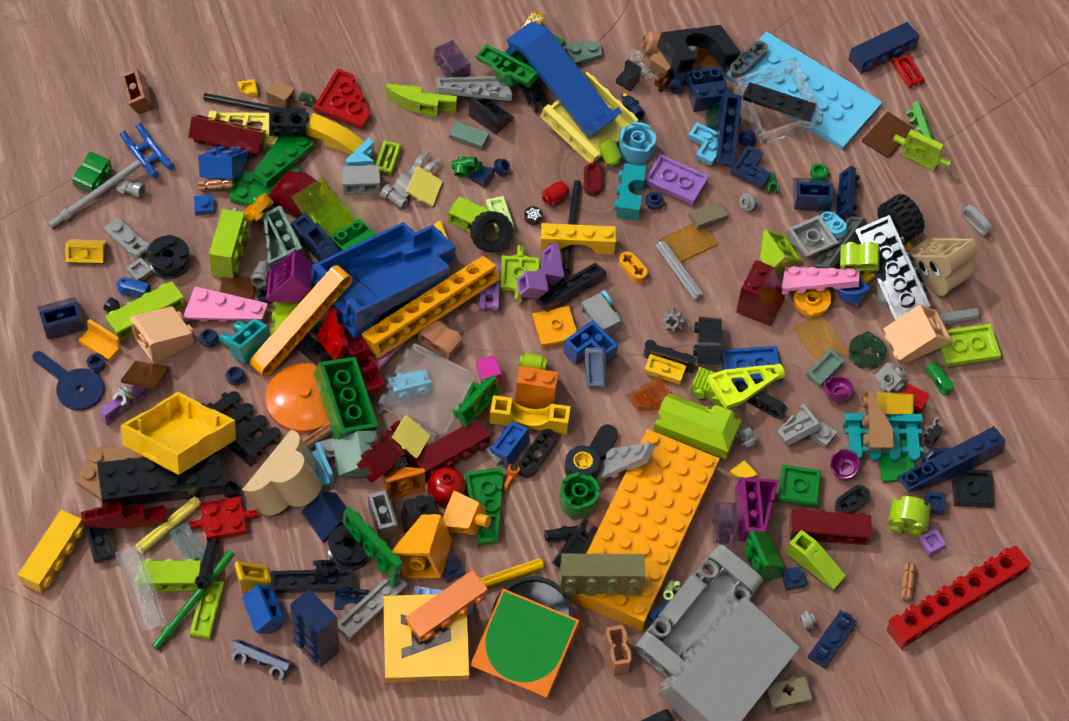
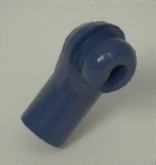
M931 448L922 457V463L948 449Z

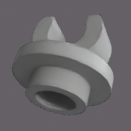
M744 193L741 195L739 202L744 211H751L758 206L760 201H756L753 194Z
M117 386L116 389L119 392L114 394L113 400L118 401L122 396L123 401L121 405L127 406L130 401L129 398L133 399L135 396L132 394L133 390L128 386Z
M750 427L742 429L737 433L742 440L739 443L740 446L745 445L748 448L756 444L755 440L758 439V436H753Z

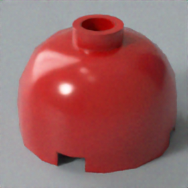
M443 467L431 474L428 480L427 494L428 496H434L435 502L439 504V507L447 508L453 491L466 495V481L463 475L456 469Z

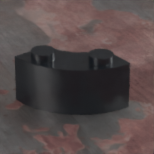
M699 317L698 322L694 323V333H697V345L693 347V356H696L697 362L720 364L721 318Z

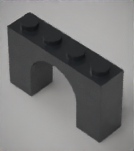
M721 25L661 32L657 43L658 49L676 74L686 73L693 68L696 58L688 48L689 46L700 47L708 51L720 67H729L741 53Z

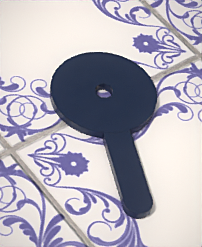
M36 351L33 353V361L59 380L56 393L63 406L71 410H86L100 401L103 396L104 385L97 373L84 368L67 372L43 352ZM83 387L84 389L83 391L78 392L77 388Z

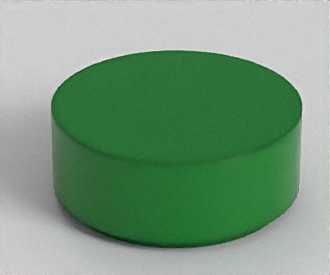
M816 163L811 167L810 177L812 179H826L829 170L824 164Z

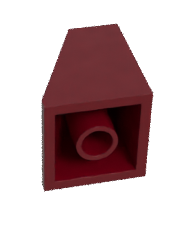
M755 260L741 288L736 313L770 327L785 298V295H782V287L773 266Z

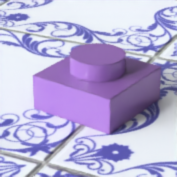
M937 529L920 536L918 539L928 556L946 548L947 545Z

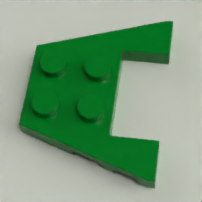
M247 156L241 176L233 179L234 187L230 189L231 203L246 207L250 204L252 205L262 194L266 193L268 195L287 171L279 179H276L266 187L253 178V173L244 171L249 160ZM291 167L288 169L289 171L300 172L299 168Z

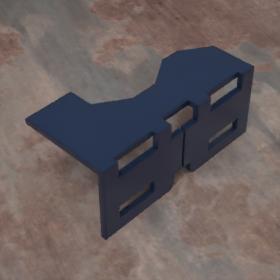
M335 588L334 609L343 610V606L348 603L358 604L366 597L359 595H368L370 590Z

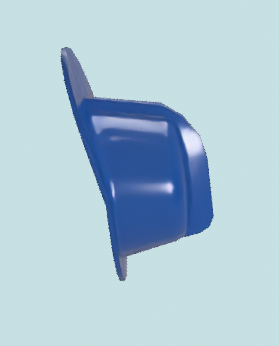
M860 278L859 287L837 290L843 302L852 303L857 307L860 305V301L864 299L865 292L869 290V286Z

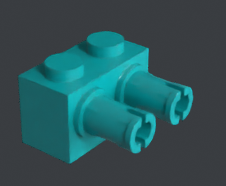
M255 318L248 324L238 320L237 323L233 324V331L237 333L232 336L228 332H223L219 337V341L229 347L233 358L246 365L270 337V332L266 324Z

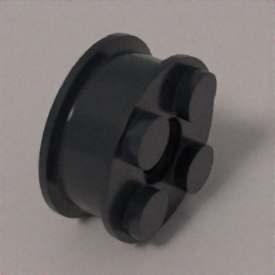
M173 235L162 236L155 239L148 247V265L152 268L154 275L163 279H174L182 276L188 270L190 265L189 248L181 238Z
M344 524L337 526L331 532L328 539V554L330 560L334 561V565L341 569L357 570L364 567L371 558L365 553L363 543H358ZM347 545H354L355 547L352 548V549H350V548H348V547H346V546H347Z

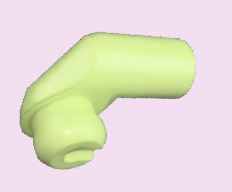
M668 581L663 591V596L666 600L673 598V591H679L680 581Z

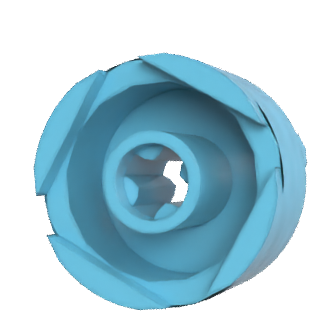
M633 122L631 125L622 128L618 148L623 161L645 165L653 157L656 134L648 124Z

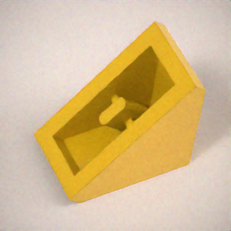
M877 392L876 400L885 414H914V394Z
M235 562L236 576L242 593L250 591L257 584L271 585V577L266 565Z

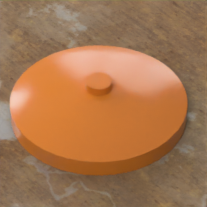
M300 363L286 367L272 378L267 387L266 407L272 420L284 430H294L298 434H311L329 423L313 373L317 367L315 364Z

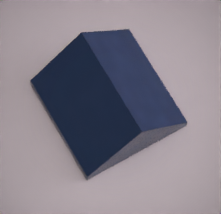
M320 492L303 509L302 514L322 543L328 541L331 532L337 526L343 524V515L347 507L336 492Z

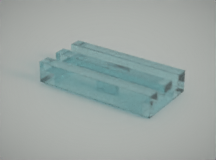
M187 523L168 532L185 560L195 559L198 561L200 557L204 556L205 550ZM185 529L188 536L198 549V553L194 551V549L192 548V546L190 545V543L188 542V540L186 539L185 535L181 530ZM176 533H178V535L180 536L181 540L183 541V543L185 544V546L187 547V549H188L189 552L191 553V555H192L191 557H189V555L187 554V552H186L185 549L183 548L182 544L180 543V541H179L178 538L176 537V535H175Z

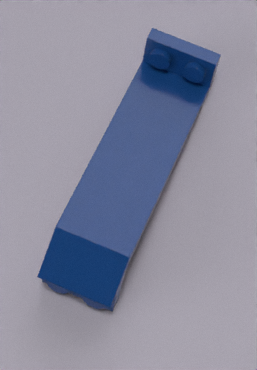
M531 21L506 39L509 48L505 52L509 56H512L517 51L524 55L588 139L622 113L619 107L612 110L607 106L549 29Z

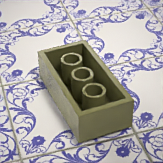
M562 553L559 571L560 594L574 596L576 594H586L587 596L627 594L628 596H637L642 594L645 580L644 554Z

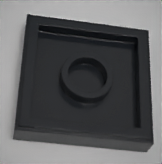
M967 469L962 471L960 475L957 476L956 474L952 477L954 506L993 508L991 470Z

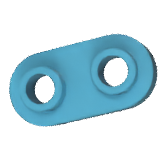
M826 211L820 215L835 238L844 237L848 233L846 223L834 212Z

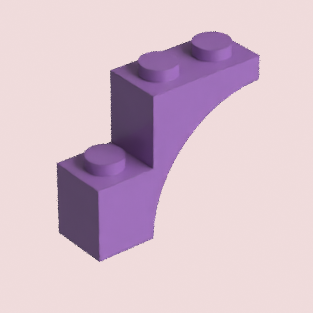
M551 243L542 251V264L539 270L526 271L516 279L519 296L539 299L548 291V284L555 285L564 277L561 253L557 243Z

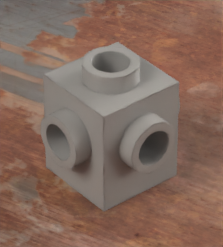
M886 363L874 375L881 383L880 387L885 392L890 393L901 392L909 381L906 371L895 363Z

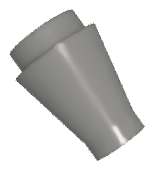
M266 261L258 262L256 269L250 277L252 285L257 288L268 284L269 265Z

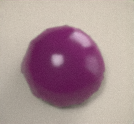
M841 376L830 377L828 382H824L826 397L835 403L847 401L854 392L853 384L848 378Z
M847 448L836 451L830 460L833 474L836 478L843 481L852 480L858 475L861 468L857 454Z

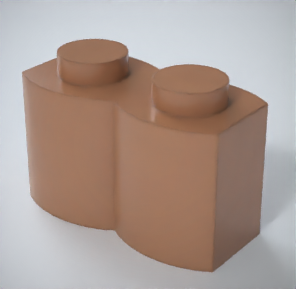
M441 320L435 321L418 333V341L423 346L433 350L437 355L448 361L462 346L463 338L461 334L456 330L447 328Z
M622 625L607 627L605 637V649L609 654V668L614 675L628 673L631 662V651L626 644L627 633Z

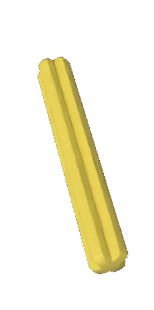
M197 497L191 498L167 518L168 522L161 523L136 544L137 550L141 554L148 551L201 506V501Z

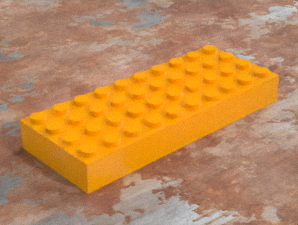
M649 429L646 430L640 444L651 442L655 446L648 463L631 471H626L586 553L644 554L645 580L642 594L637 596H628L627 594H618L616 596L576 594L569 596L571 602L641 632L713 480L720 459Z

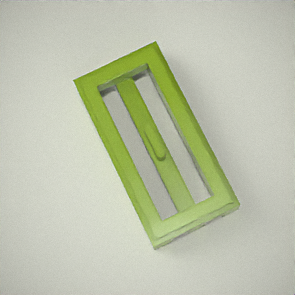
M383 141L375 164L379 165V172L385 175V173H388V176H392L401 150V144ZM390 146L383 167H380L386 147ZM394 147H395L396 149H395V152H394V155H393V158H392L390 167L387 168L388 163H389V160H390V157H391V154H392L393 149H394Z

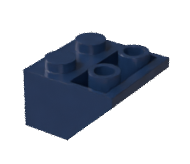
M722 67L687 71L689 100L693 112L719 109L722 95L724 93L730 94Z
M793 178L794 209L830 211L833 202V183L828 179Z
M75 297L38 306L47 339L85 330Z

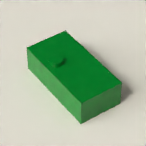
M356 357L319 362L313 373L334 439H340L356 431H375L378 424Z

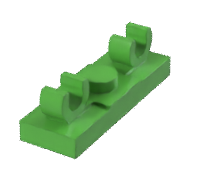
M918 101L912 103L914 110L911 109L906 112L908 117L914 115L913 118L909 119L911 125L918 122L919 125H916L918 132L935 140L924 108Z

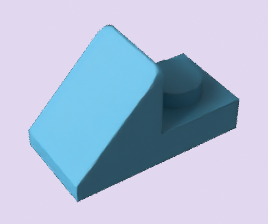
M368 138L345 160V166L374 165V161L371 159L375 152L374 141Z

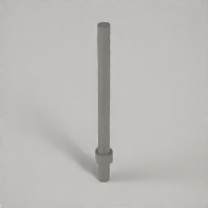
M136 160L68 209H63L57 217L48 222V225L53 229L61 222H66L72 218L71 215L141 167L142 163Z

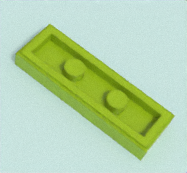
M215 580L198 600L190 637L211 639L224 589V582Z

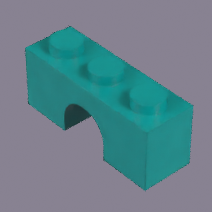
M624 163V169L620 170L618 178L622 182L621 185H617L616 191L619 199H615L614 210H617L616 218L638 221L642 195L633 194L631 191H643L646 166Z

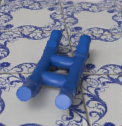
M141 122L136 124L135 127L144 140L143 143L135 146L126 131H122L119 134L128 150L142 163L146 173L153 178L159 176V173L151 165V163L160 160L168 169H174L175 164L162 152ZM150 147L154 154L145 158L141 151Z

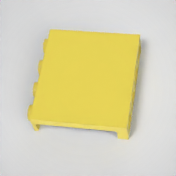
M586 72L584 76L607 106L612 110L619 107L622 111L615 120L588 139L558 100L551 106L548 104L544 107L540 117L588 163H595L602 157L598 143L607 138H612L617 144L622 128L631 125L633 122H638V119L607 88L603 87L594 76Z

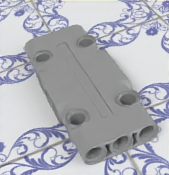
M720 544L717 545L635 644V651L666 678H670L674 674L672 672L673 668L679 662L682 663L686 659L684 656L691 647L695 648L698 645L697 639L704 632L707 633L710 630L708 626L715 618H719L722 615L721 610L728 603L731 604L736 599L735 595L741 598L746 596L750 599L763 583V578L728 548ZM703 569L709 570L711 575L705 574ZM656 627L662 628L663 633H659Z

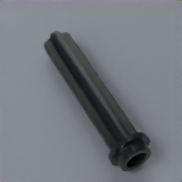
M214 537L207 541L199 575L195 578V584L199 589H207L212 582L210 578L219 547V541Z

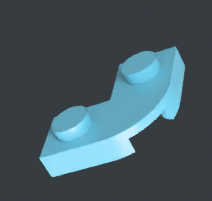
M696 122L688 134V139L702 145L695 159L712 166L716 160L717 132Z

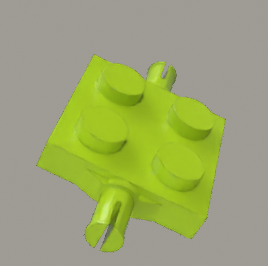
M911 129L906 139L897 134L893 141L902 145L903 157L932 171L935 170L938 163L947 168L951 164L950 160L942 157L941 152L944 145L924 136L920 132Z
M520 245L517 246V255H502L500 291L515 292V302H518L519 296L516 279L526 271L539 270V257L524 255L525 246L523 245L521 251ZM519 296V303L522 302L521 296Z

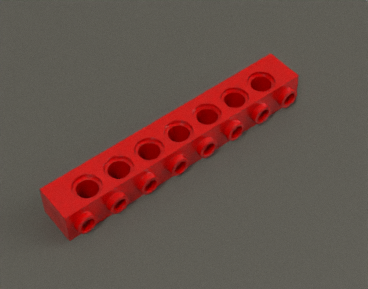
M1017 545L1010 549L1007 547L996 558L990 557L981 567L978 568L976 566L972 568L968 575L957 577L950 586L944 585L937 590L935 595L924 597L917 606L911 605L902 615L899 616L897 614L888 621L889 625L886 631L899 648L902 649L1025 574L1031 562ZM986 574L991 575L993 578L987 577ZM954 593L960 594L961 597H957ZM938 603H943L946 607H942ZM922 613H928L930 617L924 616ZM906 622H910L914 626H909Z

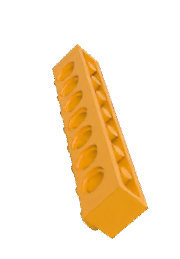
M481 256L363 332V339L370 351L380 358L500 280L497 266L484 256Z

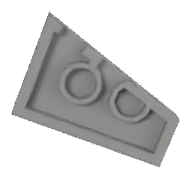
M648 442L610 449L595 480L602 484L610 476L613 478L618 477L620 472L625 469L631 471L648 463L655 446Z

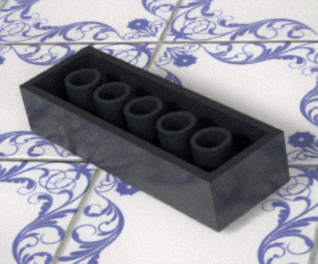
M219 451L180 475L146 457L97 463L102 506L121 502L122 506H130L141 503L147 504L223 494L224 484Z

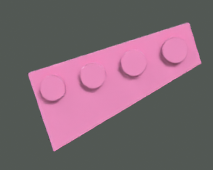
M785 267L782 295L789 294V291L797 290L798 293H804L806 289L814 288L817 291H824L828 287H833L834 289L859 287L860 270Z
M195 287L183 318L184 322H190V320H200V322H208V320H219V322L240 320L243 323H249L253 318L263 322L268 309V303Z

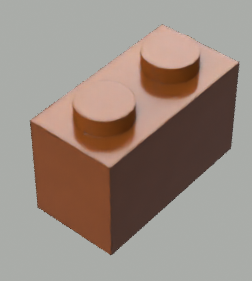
M137 68L122 74L121 78L128 104L133 110L139 114L153 108L146 77Z

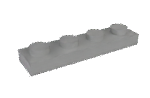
M387 576L338 621V631L351 641L384 610L383 596H397L408 588V584L403 579L399 578L398 585L391 588L388 584L390 579Z

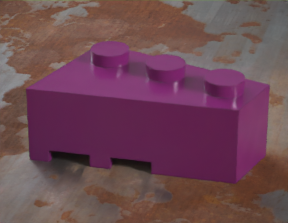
M740 478L735 487L739 541L746 542L749 531L752 530L765 533L779 480Z

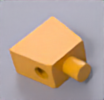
M453 491L442 518L449 533L476 535L480 526L487 528L491 523V516L485 515L486 509L479 502Z

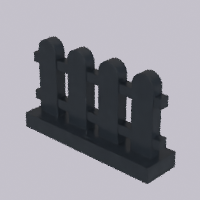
M236 391L228 394L224 392L221 396L222 398L214 404L211 402L207 406L204 403L201 404L222 414L231 407L235 409L227 416L235 420L236 440L226 446L250 467L256 463L257 454L261 456L267 446L271 443L276 445L279 442L280 429L277 427L267 429L265 427L267 418L264 415H258L254 418L251 415L253 413V405L245 403L241 406L238 403L240 394ZM244 419L249 421L241 428L237 426ZM258 431L262 433L254 440L250 438Z

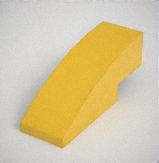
M315 113L312 114L306 125L307 136L322 140L323 145L352 154L364 143V140L347 128Z

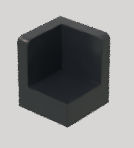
M627 59L624 70L616 78L615 83L631 91L640 81L642 67Z

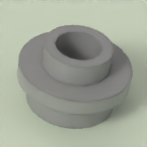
M805 610L800 615L801 621L806 630L810 628L813 630L815 629L814 624H817L812 612L808 613Z

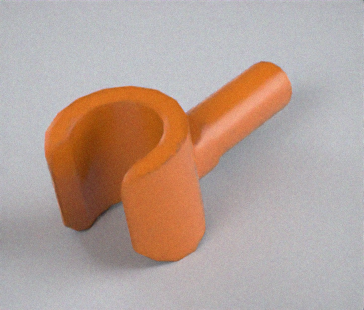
M512 464L508 466V477L502 491L506 492L511 481L519 476L520 467H518L517 471H512Z

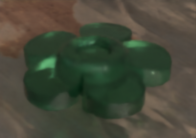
M301 92L299 100L305 102V106L312 107L317 102L312 94Z

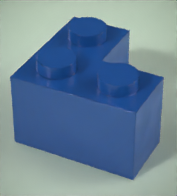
M594 320L564 340L563 353L575 365L585 358L586 347L605 348L606 364L617 357L618 344Z

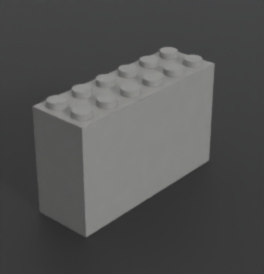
M746 596L740 600L736 598L731 604L728 603L721 610L722 615L719 618H715L708 626L710 630L707 633L704 632L697 639L698 645L695 648L691 647L684 655L686 659L682 663L679 662L673 668L672 672L674 674L670 678L664 679L660 684L661 690L657 694L685 721H742L800 648Z

